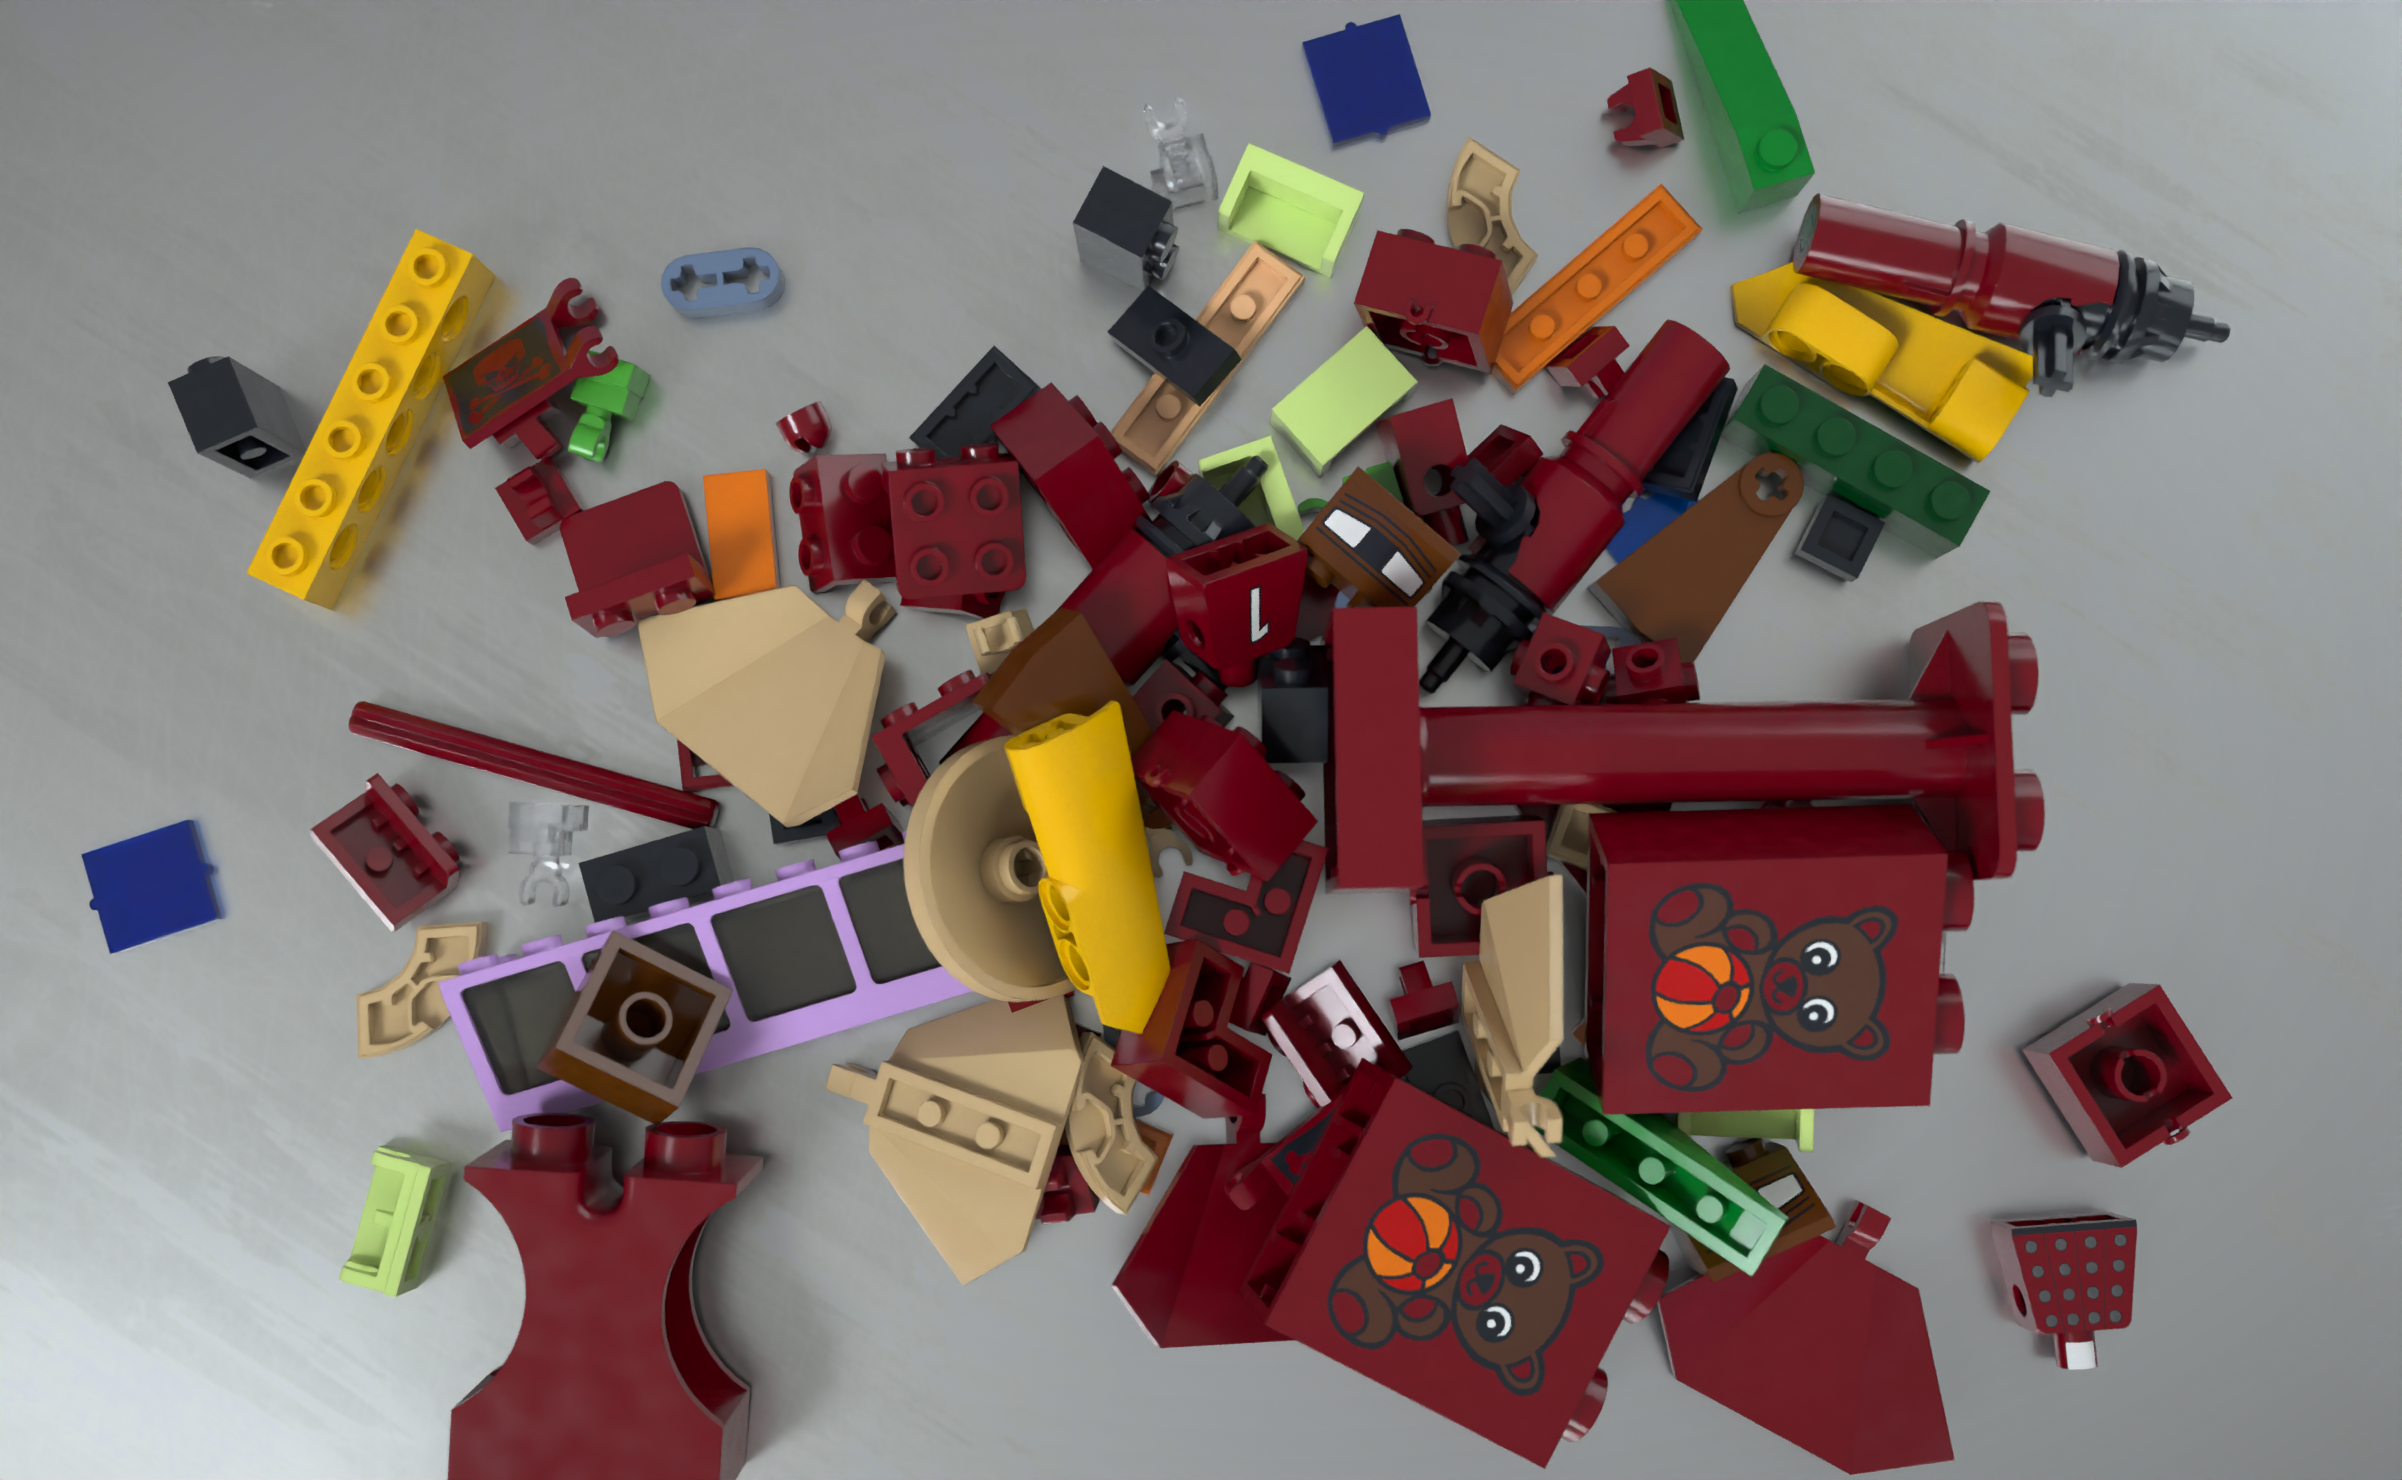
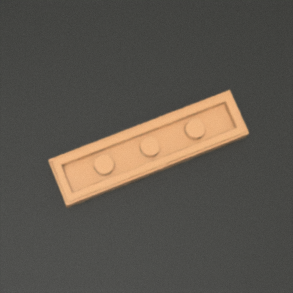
M1255 240L1195 319L1233 347L1242 360L1200 407L1155 373L1111 431V434L1122 449L1123 455L1157 479L1305 283V276Z

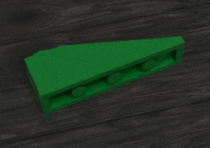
M1670 0L1737 213L1796 197L1815 174V170L1795 109L1744 0Z
M1582 1057L1556 1068L1540 1097L1554 1102L1563 1118L1561 1142L1555 1144L1750 1276L1755 1275L1789 1218L1661 1113L1603 1115L1587 1061ZM1532 1125L1538 1133L1545 1137V1130L1543 1128Z

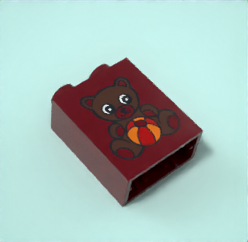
M1911 804L1589 813L1584 1054L1603 1115L1930 1106L1934 1054H1957L1962 1047L1964 1039L1965 1014L1961 989L1956 977L1952 973L1940 974L1942 932L1966 931L1970 927L1973 917L1974 883L1970 862L1963 850H1945Z
M1362 1057L1238 1291L1265 1325L1545 1469L1561 1438L1568 1442H1576L1584 1437L1596 1422L1603 1408L1608 1389L1607 1374L1604 1369L1598 1366L1622 1320L1631 1324L1640 1322L1653 1310L1659 1301L1667 1283L1670 1266L1668 1255L1660 1250V1247L1671 1226L1547 1157H1539L1538 1154L1525 1145L1512 1146L1507 1135Z

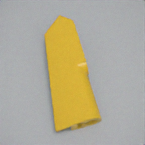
M1793 262L1733 283L1730 287L1735 324L1840 391L1856 397L1868 395L1874 397L1977 463L1985 459L2001 439L2030 391L2026 386L2033 377V356L1872 291L1797 274L1793 271Z
M1110 701L1089 717L1073 713L1058 716L1015 736L1005 744L1004 748L1024 810L1029 814L1048 876L1039 881L1038 892L1063 969L1077 989L1094 998L1102 1024L1142 1034L1159 1000L1171 968L1119 702Z

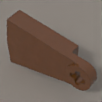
M1764 453L1756 456L1607 571L1588 588L1628 632L1633 634L1638 641L1644 643L1677 637L1682 663L1695 661L1788 515L1800 501L1804 490L1801 470L1792 459L1783 454ZM1757 472L1763 477L1773 472L1781 477L1782 480L1777 486L1778 491L1783 495L1781 500L1771 496L1763 501L1757 496L1756 492L1761 485L1759 480L1755 478Z
M1061 607L1009 653L971 702L1014 736L1064 714L1073 713L1089 717L1110 701L1119 702L1131 758L1153 734V731L1082 612ZM1136 784L1144 827L1162 829L1171 825L1173 822L1157 806L1153 807L1145 804L1149 797Z

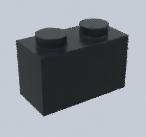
M1103 166L1073 221L1079 258L1143 292L1148 285L1150 286L1154 277L1164 280L1178 254L1179 246L1174 244L1178 227L1174 226L1173 203L1171 200Z
M214 356L199 360L188 367V374L168 382L198 454L248 478L257 476L305 455L306 449L280 387L231 357Z
M1294 638L1289 646L1258 657L1260 741L1268 750L1264 757L1267 763L1328 762V683L1322 645H1310L1308 640Z
M706 826L579 863L595 923L624 916L626 923L650 916L648 908L679 898L687 897L689 904L713 898V888L734 882L721 831Z

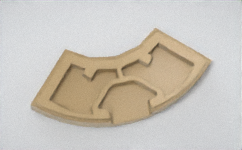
M1468 137L1457 158L1448 187L1446 219L1449 238L1453 249L1458 250L1461 244H1474L1495 253L1496 259L1503 261L1511 295H1513L1538 258V254L1521 238L1512 218V191L1521 170L1471 137Z
M488 922L417 926L414 951L401 973L379 989L356 994L359 1059L383 1056L411 1047L432 1035L451 1018L438 982L460 976L458 964L485 956ZM470 993L463 994L464 1000L467 999Z
M1082 1032L1079 1040L1085 1063L1065 1123V1131L1075 1163L1090 1188L1116 1213L1127 1215L1159 1158L1142 1141L1133 1117V1091L1137 1081L1110 1066L1115 1052L1114 1047L1093 1032Z

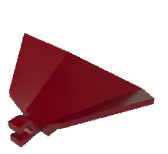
M1261 1094L1256 1115L1225 1117L1226 1144L1192 1146L1111 1285L1143 1332L1157 1348L1296 1341L1265 1325L1238 1291L1288 1196L1278 1183L1275 1182L1254 1206L1248 1210H1241L1230 1199L1223 1188L1224 1182L1232 1174L1258 1159L1276 1144L1260 1143V1132L1264 1127L1266 1119V1094Z
M1856 1200L1835 1243L1821 1235L1816 1236L1763 1260L1753 1276L1740 1270L1716 1282H1712L1702 1274H1699L1662 1293L1657 1302L1669 1360L1676 1380L1844 1472L1854 1475L1955 1460L1919 1288L1865 1260L1869 1250L1879 1242L1891 1220V1217Z

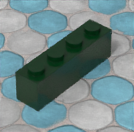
M1766 364L1745 385L1727 417L1721 434L1722 438L1754 456L1764 453H1779L1789 457L1801 470L1805 485L1825 496L1830 494L1886 522L1883 529L1936 559L1961 545L1990 493V490Z

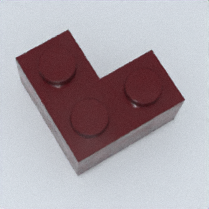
M1051 382L990 425L1006 452L1018 461L1020 473L1042 498L1068 540L1092 570L1130 527L1141 535L1136 529L1135 521L1140 514L1152 522L1142 505L1151 498L1149 493L1130 467L1124 471L1120 470L1114 459L1123 454L1122 449L1108 428L1101 421L1097 423L1090 410L1078 395L1068 401Z
M1303 840L1268 882L1251 875L1246 891L1184 871L1164 934L1185 941L1199 939L1219 952L1289 974L1329 848Z
M1199 939L1166 944L1171 971L1159 1000L1142 1034L1121 1030L1110 1066L1203 1119L1256 1115L1273 1054L1227 1028L1244 967Z

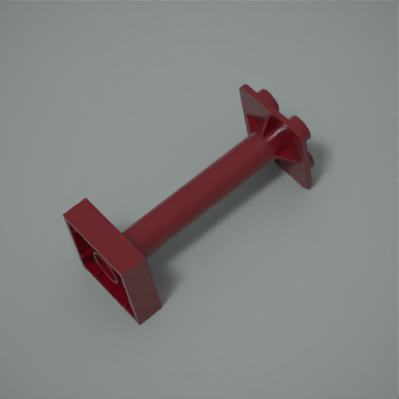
M1997 601L1976 602L1914 630L1910 638L1908 650L1910 690L1908 699L1420 707L1417 607L1333 608L1320 642L1328 683V762L1323 763L1324 847L1329 848L1325 859V894L1403 893L1423 888L1422 808L1436 806L1912 799L1915 811L1945 850H1963L1970 862L1973 881L2010 878L2016 867L2017 852L2036 850L2042 839L2045 822L2042 786L2037 774L2032 769H2014L2012 715L2028 714L2035 703L2038 689L2037 654L2034 643L2027 633H2008L2004 607Z

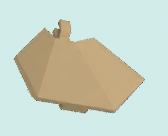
M864 579L848 598L845 605V614L839 621L827 614L796 585L695 606L672 615L659 614L637 619L656 722L785 827L801 825L851 798L858 792L886 657L882 649L867 642L892 618L896 611L890 604L884 601L886 597L883 593Z
M1549 875L1484 900L1481 907L1479 961L1463 962L1461 1019L1475 1054L1477 1085L1494 1106L1503 1132H1508L1511 1145H1525L1538 1154L1539 1157L1556 1156L1546 1143L1561 1142L1563 1118L1559 1108L1549 1099L1535 1096L1533 1077L1563 1041V875ZM1532 1125L1539 1126L1545 1130V1141Z
M1062 995L1013 1013L1008 1001L995 999L907 1029L890 1059L881 1062L878 1075L872 1070L854 1063H846L845 1066L832 1064L825 1089L868 1105L862 1124L869 1126V1153L964 1286L1026 1251L1085 1060L1069 997L1066 998Z

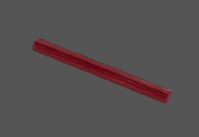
M357 702L349 720V731L352 734L686 828L696 829L703 826L713 828L718 816L719 803L714 799L369 702Z

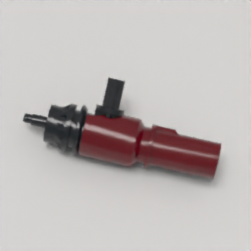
M1817 193L1808 205L1795 245L1793 271L1797 274L1930 305V311L1934 315L1941 317L1946 316L1951 311L1959 312L1964 324L1969 329L2020 341L2021 348L2027 354L2033 356V384L2039 385V395L2044 397H2052L2056 390L2069 392L2074 384L2073 354L2080 355L2081 352L2082 355L2090 360L2102 357L2104 360L2119 364L2137 357L2164 362L2169 360L2177 351L2184 337L2203 342L2210 340L2222 343L2230 335V326L2227 323L2216 321L2210 316L2192 312L2195 294L2193 284L2188 280L2166 275L2157 265L2156 261L2141 257L2134 258L2131 253L2125 250L2115 252L2110 248L2001 222L1983 233L1976 231L1975 224L1965 219L1959 220L1955 225H1950Z
M1666 320L1577 432L1569 430L1562 437L1561 441L1565 447L1558 456L1539 458L1518 485L1503 486L1475 458H1471L1465 467L1457 464L1453 468L1450 475L1455 480L1449 488L1477 514L1475 527L1479 535L1468 547L1470 554H1462L1456 560L1465 572L1463 575L1454 571H1450L1442 581L1441 602L1426 620V623L1446 642L1426 666V672L1419 679V686L1430 694L1435 693L1442 683L1449 680L1466 657L1486 671L1492 672L1506 653L1517 650L1522 640L1531 641L1534 634L1528 628L1530 623L1537 626L1543 612L1550 615L1556 612L1625 525L1622 505L1629 497L1637 499L1642 495L1645 489L1641 481L1730 371L1729 363L1710 342L1689 327L1677 321Z
M1253 456L1244 466H1240L1219 491L1195 473L1179 492L1158 497L1150 506L1158 515L1152 522L1148 521L1141 514L1135 519L1136 529L1141 535L1130 527L1060 606L1061 608L1082 612L1125 686H1134L1159 657L1163 661L1166 659L1173 661L1179 657L1195 673L1201 670L1207 674L1224 691L1229 687L1219 680V669L1213 668L1189 650L1181 640L1166 567V558L1255 528V525L1238 509V506L1259 484V479L1268 470V464L1259 456ZM983 712L943 756L939 764L941 765L957 751L971 744L1013 734Z

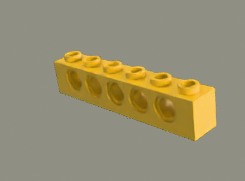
M415 229L246 574L305 601L333 610L444 383L443 376L449 373L496 275L475 255Z

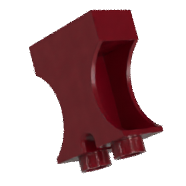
M534 1113L513 1118L511 1140H504L464 1166V1180L477 1189L494 1206L512 1233L523 1264L525 1306L518 1337L505 1363L492 1370L451 1409L447 1480L737 1479L746 1464L750 1387L737 1378L722 1363L705 1338L694 1307L692 1270L698 1241L710 1216L719 1207L735 1199L762 1171L763 1156L726 1154L727 1129L720 1125L693 1121L661 1122L658 1126L651 1124L645 1128L644 1158L624 1174V1187H622L612 1176V1148L594 1145L595 1120L593 1118L570 1113Z

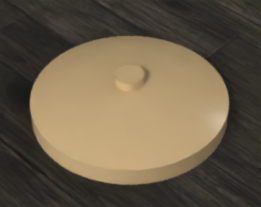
M1014 735L983 740L957 751L946 759L927 780L915 802L907 827L904 844L905 886L911 912L922 938L937 961L955 979L979 994L1001 1001L1047 1000L1075 990L1076 987L1063 969L1040 900L1038 883L1042 878L1048 876L1029 814L1024 810L1004 748L1005 744L1015 737Z

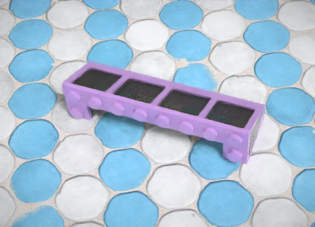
M905 831V832L902 833L904 842H905L906 832H907V831ZM877 841L859 844L839 851L841 863L817 870L814 860L795 863L775 870L778 881L753 889L750 878L731 882L712 889L714 901L690 907L687 897L679 898L648 908L651 919L627 926L624 916L615 917L586 926V939L563 945L561 935H556L522 945L521 948L524 955L522 958H517V954L498 957L497 954H492L458 964L460 976L438 983L444 1002L499 1131L511 1130L512 1120L517 1116L534 1113H569L606 1102L536 1067L564 1010L613 930L733 990L695 1075L974 992L949 974L937 961L918 930L911 912L905 886L904 844L882 851L879 850Z

